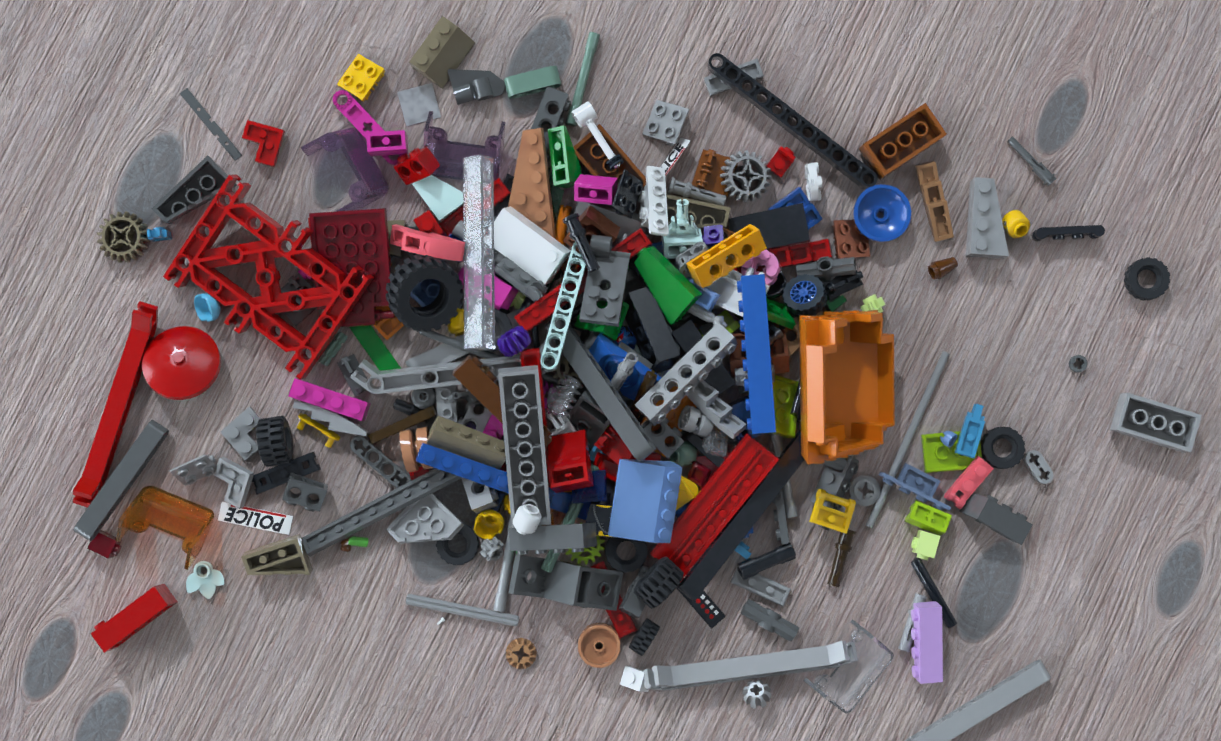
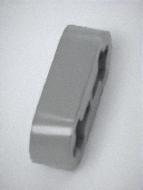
M1036 450L1026 452L1023 461L1034 479L1041 484L1051 482L1053 472L1042 454ZM1030 455L1037 456L1035 461L1038 464V466H1036L1034 462H1029V460L1031 459ZM1039 468H1040L1043 472H1047V473H1048V474L1046 475V478H1047L1046 480H1045L1044 478H1041V479H1040L1039 476H1041V472L1039 471Z

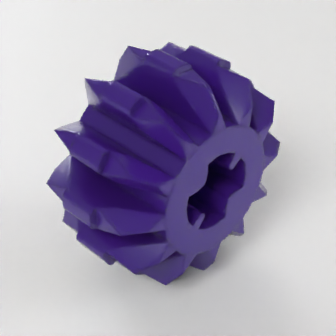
M517 326L498 339L497 345L505 357H512L527 348L531 338L523 326Z

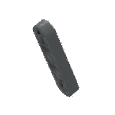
M357 436L351 440L350 447L352 451L396 488L401 487L399 485L400 481L397 478L394 481L391 479L397 474L398 470L401 472L398 474L400 478L404 479L406 477L407 483L412 481L409 474L366 438ZM361 440H363L362 445L366 449H368L369 446L371 447V449H369L366 452L365 456L362 455V453L365 452L363 449L355 448L357 446L355 444L356 441L360 442ZM371 452L379 454V460L376 463H372L369 460ZM386 464H391L394 467V472L391 475H386L383 471Z

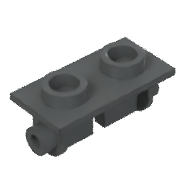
M354 354L343 357L337 364L354 396H357L366 391V389L351 379V375L357 370L359 371L358 374L366 379L367 377L362 368L358 367L360 364Z

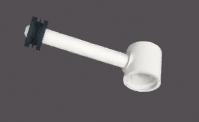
M586 102L571 111L580 128L584 126L589 128L609 159L607 165H609L610 169L618 168L624 161L620 158V155L615 156L593 122L598 117L591 104Z

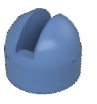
M944 431L945 436L940 437L941 442L950 448L956 442L957 434L952 431Z

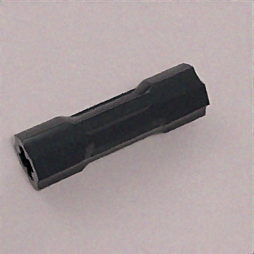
M789 542L756 558H749L737 563V570L741 578L746 580L763 570L796 559V553Z

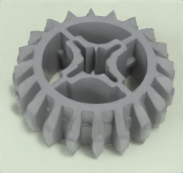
M748 150L744 151L743 154L741 151H738L736 156L732 154L730 155V160H725L727 166L721 167V170L725 172L720 174L721 178H725L721 185H727L724 191H731L729 197L732 198L736 194V201H740L741 198L743 202H747L748 198L751 202L755 201V197L761 198V193L767 192L765 187L770 186V183L766 181L772 177L766 174L770 171V168L765 169L764 165L767 164V161L761 162V155L755 158L756 152H752L749 155ZM743 161L740 172L732 173L735 165ZM751 164L757 169L758 173L751 169ZM745 173L746 176H749L751 178L746 180V177L740 175ZM733 180H736L740 183V189L735 185ZM759 180L756 188L749 192L751 182Z

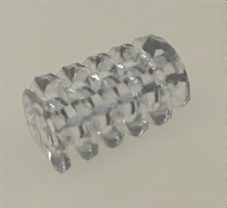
M563 374L565 379L560 380L562 386H557L556 388L559 393L553 394L554 399L549 402L551 406L546 408L548 412L560 418L570 416L566 410H573L574 407L570 402L576 403L577 400L573 396H580L577 388H584L578 380L566 374Z

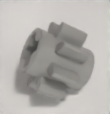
M493 537L492 540L487 538L481 544L482 551L480 554L489 562L491 560L496 561L503 555L501 548L504 547V544L496 537Z

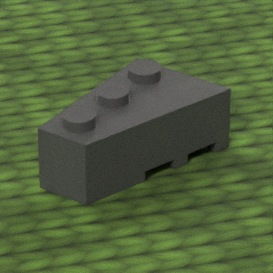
M973 493L959 510L960 513L974 518L978 523L986 525L996 533L1020 545L1023 544L1033 525L1026 521V516L1018 512L1014 514L1012 512L1013 508L1005 504L999 505L997 503L998 499L990 495L984 497Z

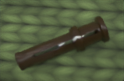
M848 529L845 543L846 533L840 532L838 542L835 543L837 550L827 584L836 587L840 586L847 554L852 550L851 543L853 535H856V531ZM839 559H840V564H839L838 572H837V575H835V574H836V570H837V566H838V562H839Z

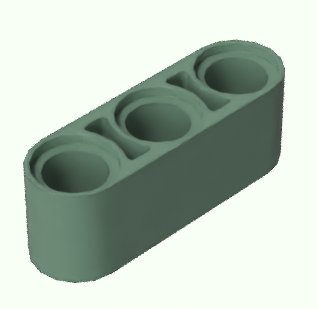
M549 66L504 79L509 99L545 91L547 86L557 88L562 85L557 66Z

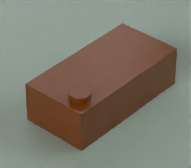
M924 103L865 142L859 148V151L877 174L879 180H881L942 140L947 133L927 104Z
M600 124L597 128L615 156L620 155V158L624 161L618 168L610 169L609 165H607L609 159L591 132L574 146L576 156L593 176L618 178L619 186L625 169L643 182L642 187H645L646 177Z

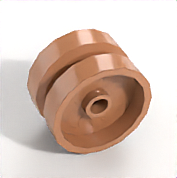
M428 427L417 428L415 433L416 441L411 430L400 431V446L407 473L415 472L419 469V462H416V458L421 444H427ZM421 463L424 470L434 468Z
M596 622L588 625L581 632L578 639V652L581 659L587 665L594 668H604L611 665L620 653V638L616 630L606 623ZM601 642L603 647L597 649L596 643Z

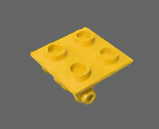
M358 54L337 85L364 102L368 100L372 93L370 90H375L373 86H378L376 82L379 83L382 77L385 76V69Z

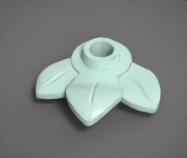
M207 561L198 562L194 567V573L190 574L186 580V590L188 593L199 589L201 594L207 599H211L214 595L216 586L224 585L223 574L213 569L211 563ZM202 567H205L207 569L206 574H203L201 572Z

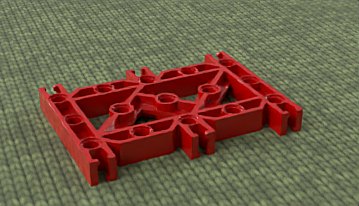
M237 174L229 175L163 277L170 281L176 278L175 274L178 270L181 271L180 279L174 284L177 288L185 287L190 279H192V282L224 306L234 305L224 323L226 325H236L238 323L236 318L238 316L243 317L240 326L234 328V331L238 334L246 332L252 323L253 328L285 352L296 351L285 369L292 372L297 368L296 364L299 361L304 363L302 371L296 375L301 380L308 376L374 277L371 274H363L361 278L364 280L359 285L355 283V279L359 272H364V269L360 266L353 267L348 276L345 277V273L314 249H302L313 231L306 227L301 230V235L297 239L293 234L297 227L302 224L300 221H291L284 231L283 226L251 202L241 203L251 185L249 183H241L240 180L242 178ZM238 180L239 183L237 185L239 186V189L236 192H233L232 188ZM227 195L230 198L229 204L225 202V197ZM230 218L261 240L211 249ZM257 218H258V219L260 220V222H261L260 227H257V226H256V219H257ZM206 227H208L209 229L208 236L205 234ZM287 241L292 245L290 251L286 247ZM236 250L240 252L239 259L235 256ZM285 257L321 284L322 287L281 293L279 284L281 274L276 268L275 258ZM185 258L189 260L188 267L185 265ZM255 261L257 268L256 282L260 286L262 296L252 297L215 268ZM318 264L323 268L321 274L317 271ZM267 272L271 276L270 282L266 280ZM215 281L219 282V289L215 287ZM349 287L354 291L352 297L347 292ZM297 295L302 299L301 304H298L296 301ZM246 303L250 306V312H247L245 309ZM327 306L307 336L275 314ZM328 318L332 321V327L327 325ZM276 326L281 330L280 335L275 331ZM307 349L311 351V358L306 355Z

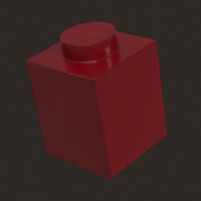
M100 530L97 536L90 541L87 549L106 558H113L120 552L122 540Z

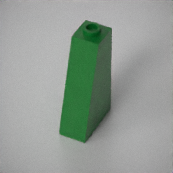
M654 246L644 247L637 254L638 258L634 263L668 322L672 325L683 318L702 293Z

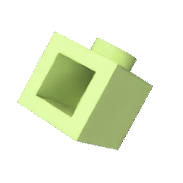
M918 530L917 536L912 539V552L917 553V558L927 561L929 557L935 558L940 536Z

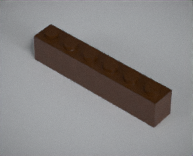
M469 355L453 370L452 375L503 424L499 383L495 381L497 377L490 370L486 372L482 368L483 363L476 356L472 358ZM543 425L546 447L552 442V432Z

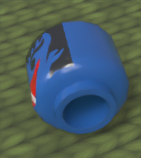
M621 326L616 341L611 340L617 346L622 341L633 350L637 343L636 336L627 326Z

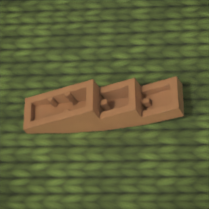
M930 161L915 165L934 241L953 238L948 204L944 198L936 162Z

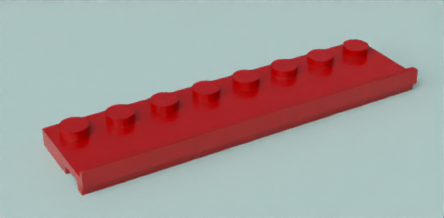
M746 433L674 522L671 543H657L651 551L652 556L658 560L668 557L684 572V578L778 462L779 458Z

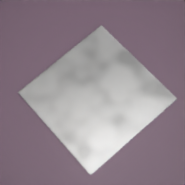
M432 83L397 92L406 126L441 117Z

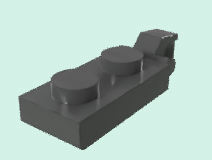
M781 490L772 501L777 506V510H773L774 520L779 521L780 529H776L777 541L781 540L782 544H788V528L783 491Z

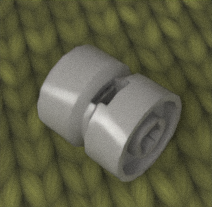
M689 405L683 408L678 419V427L681 430L693 432L701 437H707L714 426V423L698 408Z

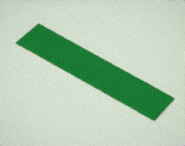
M372 326L349 327L380 371L401 369Z

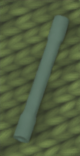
M589 32L578 82L566 120V124L570 126H577L571 111L582 104L593 57L600 38L598 33Z

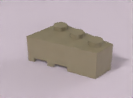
M300 534L246 551L241 556L248 575H310L313 570Z

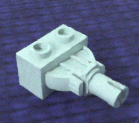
M681 199L676 201V223L674 216H672L671 223L668 225L669 234L662 236L663 255L666 259L676 258L694 244L703 242L701 229L694 223V217L690 215V220L688 218L689 201L687 199H683V207Z

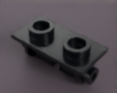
M856 270V274L836 276L831 281L822 282L829 299L831 300L863 285L861 280L863 273Z

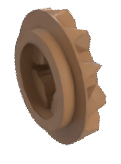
M526 638L514 639L507 646L506 659L511 666L517 669L528 668L536 659V648ZM524 646V653H527L529 656H523L519 662L518 655L513 653V651H519Z

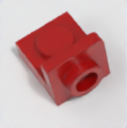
M781 146L766 165V168H770V171L781 179L796 159L794 152L788 147L783 148Z

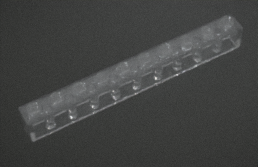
M478 154L463 158V229L465 242L463 263L464 349L472 351L495 349L493 158Z

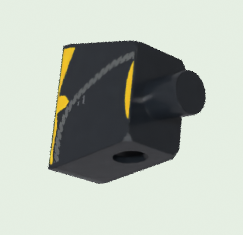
M599 492V502L590 503L585 523L596 522L597 536L612 537L608 535L613 505L610 504L611 493Z

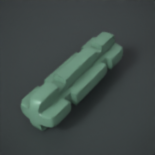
M342 332L337 333L336 339L332 340L325 350V355L320 357L319 362L324 366L330 364L331 358L335 357L342 347L341 344L347 340V335Z

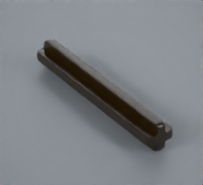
M654 370L646 372L630 409L637 420H639L641 413L635 404L654 386L657 379V374H655Z

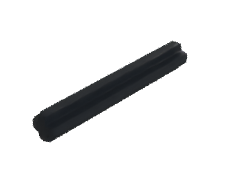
M920 558L912 560L911 565L931 600L936 601L942 606V619L948 628L955 626L957 622Z

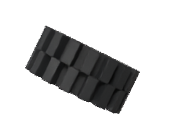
M647 618L632 639L629 648L643 656L657 635L660 626Z

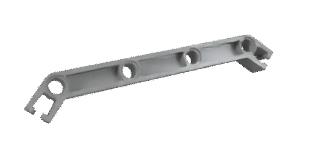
M546 340L539 347L540 357L542 356ZM520 355L479 359L483 366L490 368L491 372L497 377L496 380H499L498 369L521 367ZM550 357L546 358L544 362L547 367H551L555 360ZM364 359L358 367H363L371 375L370 378L366 379L358 374L359 371L357 370L354 371L350 378L372 394L460 385L461 383L452 374L453 370L463 361L380 371ZM542 368V374H545L547 371ZM432 372L435 374L436 379L433 381L429 380L426 374ZM372 379H379L381 386H374Z
M839 641L827 646L678 666L656 665L652 669L643 670L646 689L674 690L837 668L856 662L858 658L855 642L846 643V641Z

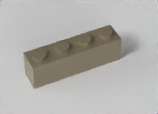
M438 416L429 431L427 444L499 470L506 460L503 440Z

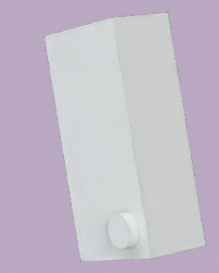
M511 206L501 210L483 239L545 285L553 281L571 253V250Z

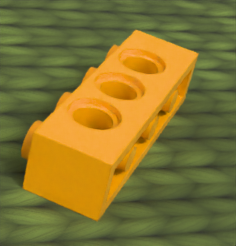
M749 224L687 262L686 265L694 283L704 288L712 285L720 277L728 275L736 267L744 265L752 257L760 255L767 247L760 230Z

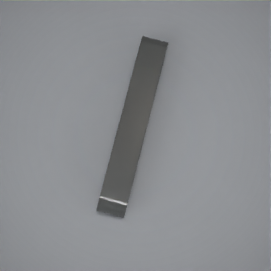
M151 420L146 425L73 529L74 532L88 541H92L97 536L169 433L167 428L154 420Z

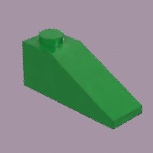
M563 125L548 129L553 185L562 188L574 187L575 181L581 174V168L567 128Z

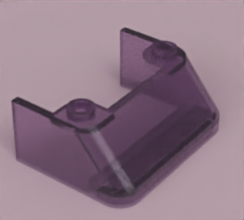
M429 111L424 128V148L428 147L440 164L431 175L484 184L493 183L500 175L506 122L502 121L499 135L487 137L485 146L448 141V134L444 129L433 127V111Z
M347 128L329 132L301 147L307 156L322 148L328 152H334L341 148L354 171L358 182L352 184L349 188V196L352 202L336 211L359 210L388 193V183L373 156L368 154L367 145L357 129Z

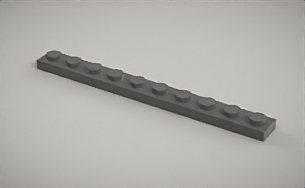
M435 468L302 537L306 553L311 557L462 477Z

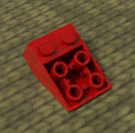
M586 430L552 436V442L548 445V473L550 488L555 493L594 486Z

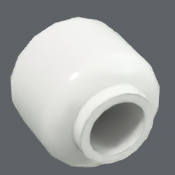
M526 504L518 508L512 522L517 532L526 535L536 531L542 517L536 506Z

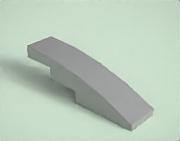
M686 373L683 378H689L692 373ZM705 381L699 382L693 392L687 397L719 429L734 439L745 430L746 423L733 415V408L718 398L719 391Z
M294 400L293 408L312 411L311 419L330 422L328 430L367 437L370 434L355 422L336 412Z

